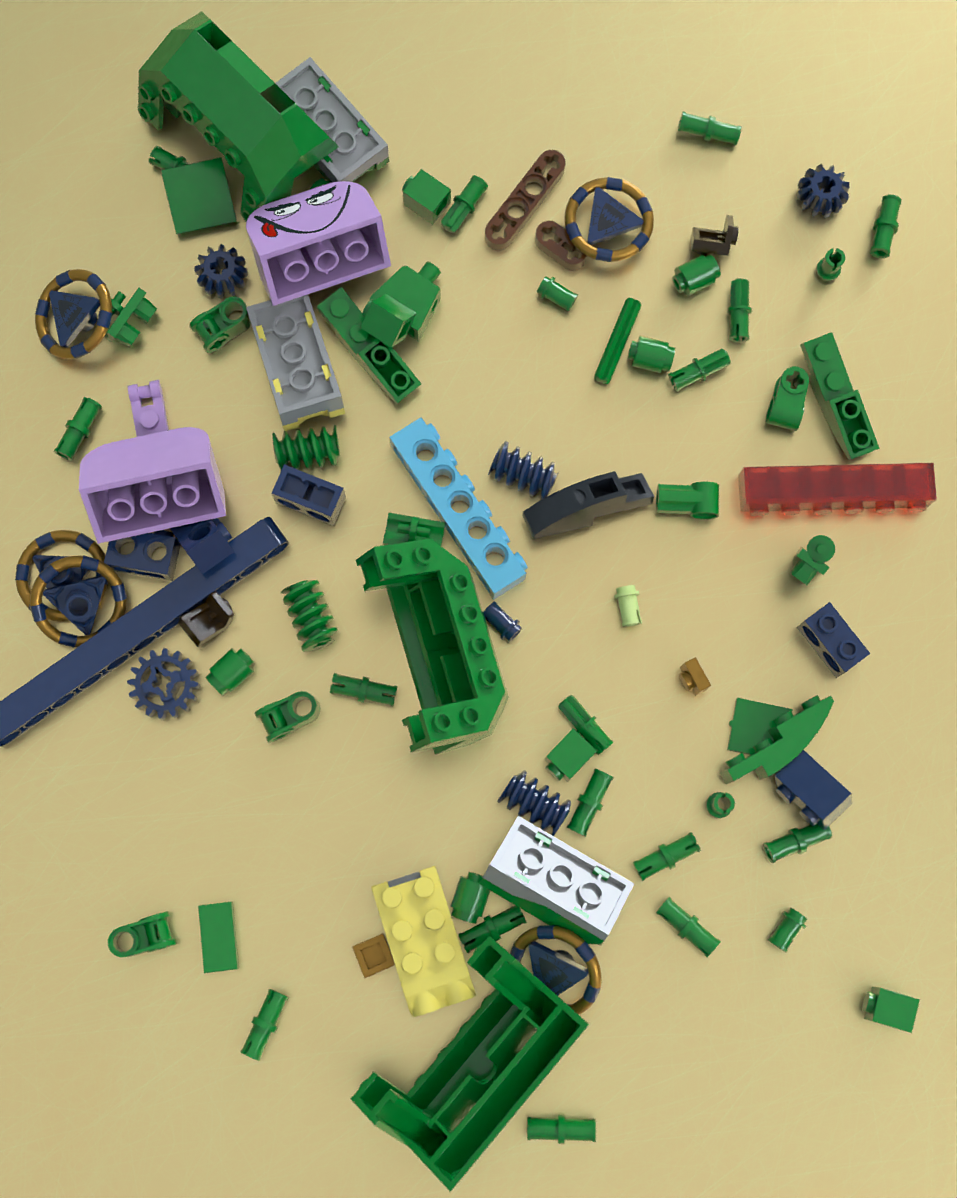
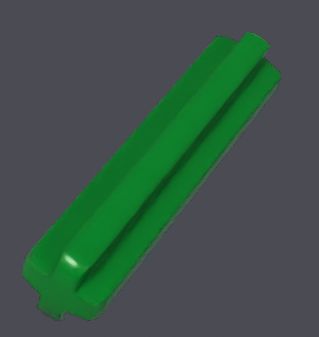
M633 298L625 300L595 372L594 379L603 384L610 383L640 311V301Z

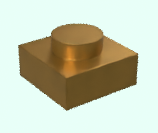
M696 657L685 662L680 667L682 673L679 676L684 687L688 691L692 690L695 696L711 687Z
M384 933L352 946L364 978L395 965Z

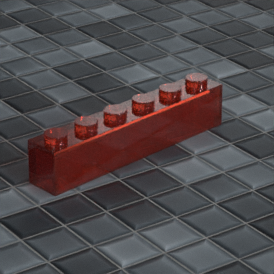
M934 463L743 467L738 475L740 512H750L751 516H764L769 514V511H781L782 515H796L801 513L800 510H813V514L823 515L831 513L832 510L844 509L846 514L861 513L864 509H876L877 513H890L895 511V508H907L908 512H922L927 510V507L937 500Z

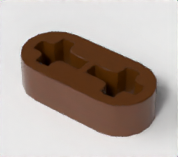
M545 221L538 225L535 243L542 252L568 270L580 269L585 264L587 256L574 246L565 228L554 221ZM551 232L554 233V240L548 239L547 242L543 240L544 233L547 235ZM574 250L579 251L578 258H577V257H573L572 259H568V258H567V256H568V251H569V252H573Z

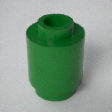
M700 255L676 267L672 280L679 293L683 292L685 295L690 296L714 284L716 279L721 276L717 261L712 255Z
M639 336L638 342L632 340L627 359L633 360V367L661 373L662 370L669 372L674 359L675 347L669 346L668 342Z
M231 648L209 669L210 673L205 678L224 696L228 691L232 693L254 672L251 667L254 661L242 648L237 652Z
M468 872L467 877L460 876L451 903L453 908L451 916L474 924L477 923L478 917H482L490 893L489 889L479 884L483 878L482 875Z

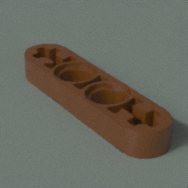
M547 150L543 152L488 222L485 228V241L491 249H506L561 179L565 171V158L559 151ZM553 161L557 162V167H552L545 178L543 174L546 171V164H551ZM531 182H536L542 186L543 190L537 195H531L526 191L525 187ZM513 205H519L524 209L525 213L522 217L514 218L508 214V209ZM505 221L508 225L504 229V238L499 236L497 239H494L493 231L498 233Z

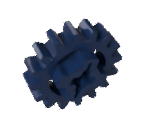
M163 648L161 656H158L154 650H151V659L149 660L139 657L138 659L142 666L140 668L131 667L130 669L136 675V678L127 680V684L135 687V690L129 693V697L132 699L139 698L135 707L141 710L147 706L145 714L152 717L157 711L158 718L161 720H165L167 712L172 717L177 718V709L179 708L188 712L190 710L186 704L188 699L191 701L197 700V697L192 694V689L200 688V684L193 681V678L199 675L196 669L188 670L193 662L189 658L181 662L182 654L179 651H176L171 657L170 651L167 648ZM164 663L176 665L181 671L170 672ZM151 670L148 680L144 682L146 674ZM161 674H162L168 681H171V682H169V683L166 684V687H167L166 692H167V694H166L162 689H160L159 687H157V686H160V685L162 684V681H161L162 676H161ZM185 686L181 696L177 699L176 695L180 687ZM158 696L164 705L151 703L147 698Z

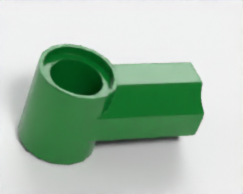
M707 481L695 482L691 485L658 484L656 513L690 514L692 518L696 519L719 517V484Z

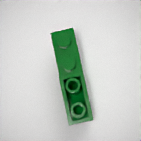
M342 287L317 306L316 309L336 332L335 336L396 404L421 385V382L393 347L391 348L360 328L365 317Z
M830 332L800 344L810 371L808 376L812 390L832 433L847 458L852 460L880 449L859 391L853 390L833 333Z
M816 695L801 704L804 710L793 715L790 710L775 718L776 726L768 730L774 742L769 737L754 745L753 748L756 752L745 758L743 753L726 761L725 763L728 768L720 772L726 784L734 782L753 770L761 780L785 767L805 749L822 727L834 703L832 696L820 700L819 696Z

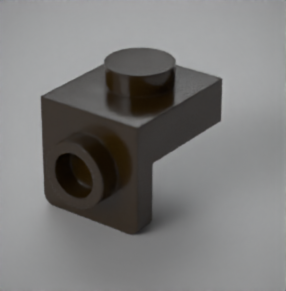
M726 215L723 231L693 227L691 234L692 251L704 256L709 254L712 256L714 254L728 256L730 246L736 245L739 230L738 226H734L733 215Z
M214 591L209 594L206 602L180 617L178 624L194 644L199 647L226 630L234 617V613L229 602L221 598Z

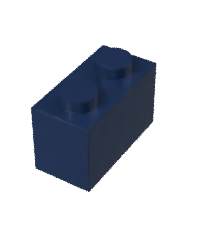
M805 750L775 775L776 786L778 787L776 792L788 804L793 801L801 809V816L812 826L818 824L825 830L852 805V793Z

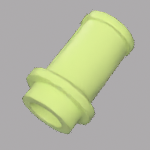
M635 585L616 588L617 594L614 595V598L618 599L622 627L642 624L637 596L640 593L636 591Z

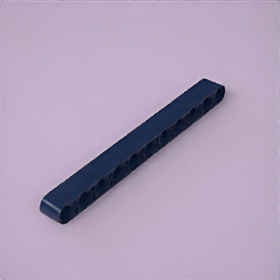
M266 517L228 542L234 553L202 574L195 565L1 700L0 747L17 738L178 625L180 617L206 602L210 593L216 591L221 595L281 553L289 545V541L273 519Z

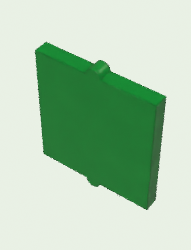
M737 698L733 720L729 722L731 731L727 750L751 755L756 752L753 746L770 737L774 742L768 732L769 729L776 726L774 719L790 710L792 712L793 709Z

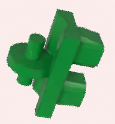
M139 287L124 308L121 306L126 298L123 293L118 291L115 297L111 298L112 316L115 314L118 317L104 336L107 340L113 342L116 339L120 343L131 347L140 331L127 323L130 316L133 314L147 324L157 310L144 297L147 292Z
M388 513L383 545L432 539L441 546L445 522Z
M825 535L814 536L807 544V551L800 547L796 553L800 560L791 571V574L806 585L810 583L817 572L824 575L830 568L824 562L829 561L835 553L834 542Z

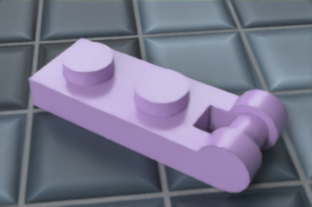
M149 381V385L140 387L138 384L128 385L136 436L139 437L169 430L160 381ZM152 397L153 405H142V399Z

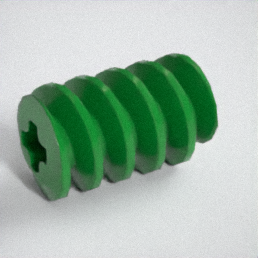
M334 425L332 435H329L325 426L321 427L320 436H316L313 428H309L307 438L303 437L300 429L296 430L294 439H291L288 432L284 431L281 441L278 440L274 432L272 433L274 455L280 470H282L284 464L288 466L289 462L293 468L299 470L302 460L307 469L312 468L314 459H316L319 467H324L326 458H329L333 466L337 465L340 451L336 425Z
M318 580L301 581L281 591L282 594H287L283 598L284 604L291 606L287 611L289 617H297L292 622L294 629H301L296 636L298 640L306 641L301 646L303 652L314 651L335 641L331 636L338 631L337 627L327 628L326 624L333 620L332 615L322 616V612L329 606L327 603H317L324 596L323 592H313L312 590L320 584Z

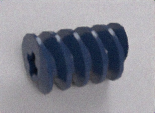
M505 441L497 451L488 475L495 470L496 481H500L507 475V486H512L518 480L519 491H523L529 485L530 496H535L540 490L541 500L549 496L559 472H554L555 462H551L544 468L543 457L540 456L532 463V452L528 451L521 458L520 447L517 446L510 453L508 452L509 442Z
M525 770L517 776L514 775L497 802L500 803L504 799L509 798L508 810L519 805V817H523L530 812L529 822L534 824L538 820H542L540 829L546 831L552 827V836H554L570 812L571 801L568 799L559 805L560 793L558 792L551 797H547L549 786L545 785L537 790L538 779L536 777L526 783L527 771Z

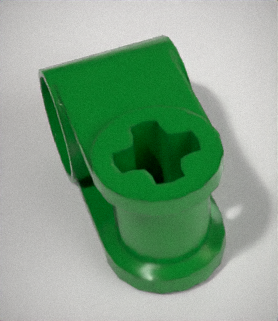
M229 297L210 310L196 316L191 321L189 327L193 332H197L204 342V350L207 353H212L247 331L251 326L246 303L241 298ZM232 312H243L240 318L236 320L229 319ZM207 329H210L212 335L208 333Z
M796 366L789 367L778 378L766 415L767 424L794 431L798 430L804 413V402L809 385V376L804 369ZM789 379L793 381L795 389L790 388L791 383L788 381Z
M300 691L260 708L255 712V716L261 719L268 734L266 740L268 743L288 736L295 730L316 720L321 708L318 700L313 695ZM304 699L310 700L312 704L311 711L307 715L299 716L296 711L297 704Z
M169 912L145 917L138 922L114 929L108 938L110 952L117 957H132L176 945V939L172 938L167 918L170 916ZM124 932L129 933L133 938V946L127 952L120 950L117 945L118 937Z

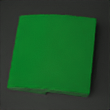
M222 157L161 170L176 234L237 221Z

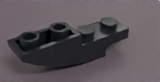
M613 471L561 489L523 511L522 516L533 539L593 526L595 517L652 505L654 494L642 473L619 478L616 472Z

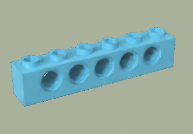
M421 417L390 436L391 448L440 521L445 522L446 530L492 599L498 598L524 581L527 574L525 569L528 568L526 562L518 552L513 554L507 545L510 540L501 526L497 528L490 520V517L493 515L489 507L483 500L478 502L472 493L475 491V488L466 474L463 476L459 474L455 468L458 463L449 449L443 450L438 443V440L441 438L435 427L431 423L426 425ZM422 450H429L434 454V457L429 461H422L417 455ZM440 475H445L451 479V483L446 487H440L434 483V480ZM456 501H464L468 504L469 508L463 513H457L451 506ZM476 526L482 527L486 531V535L481 539H474L469 535V530ZM497 552L503 556L504 561L500 565H491L486 560L487 555Z

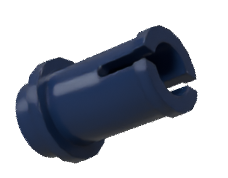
M494 601L484 610V617L501 634L500 638L502 640L506 638L511 642L522 630V627L519 625L520 621L518 619L514 621Z

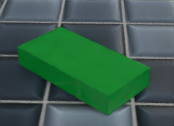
M233 902L199 905L204 973L239 969Z

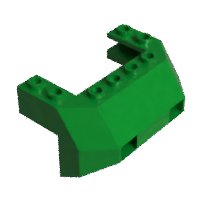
M202 11L172 29L139 70L137 108L143 120L150 122L157 130L163 128L164 106L176 118L182 115L188 124L194 125L203 134L204 139L209 145L215 146L224 155L231 167L237 168L245 176L240 210L245 222L259 207L291 196L294 178L339 148Z
M432 539L371 548L356 559V564L361 566L366 582L363 588L364 591L387 589L422 709L418 711V715L409 716L402 720L403 726L408 727L413 744L409 746L411 753L433 748L434 754L437 755L473 744L492 735L509 697L468 566Z
M490 936L475 949L467 963L481 974L495 990L483 1000L481 1007L470 1020L461 1026L459 1033L449 1045L439 1052L436 1060L427 1071L417 1078L411 1090L406 1094L376 1072H373L368 1079L361 1083L358 1091L351 1098L353 1103L376 1127L408 1146L450 1192L589 1026L588 1022Z

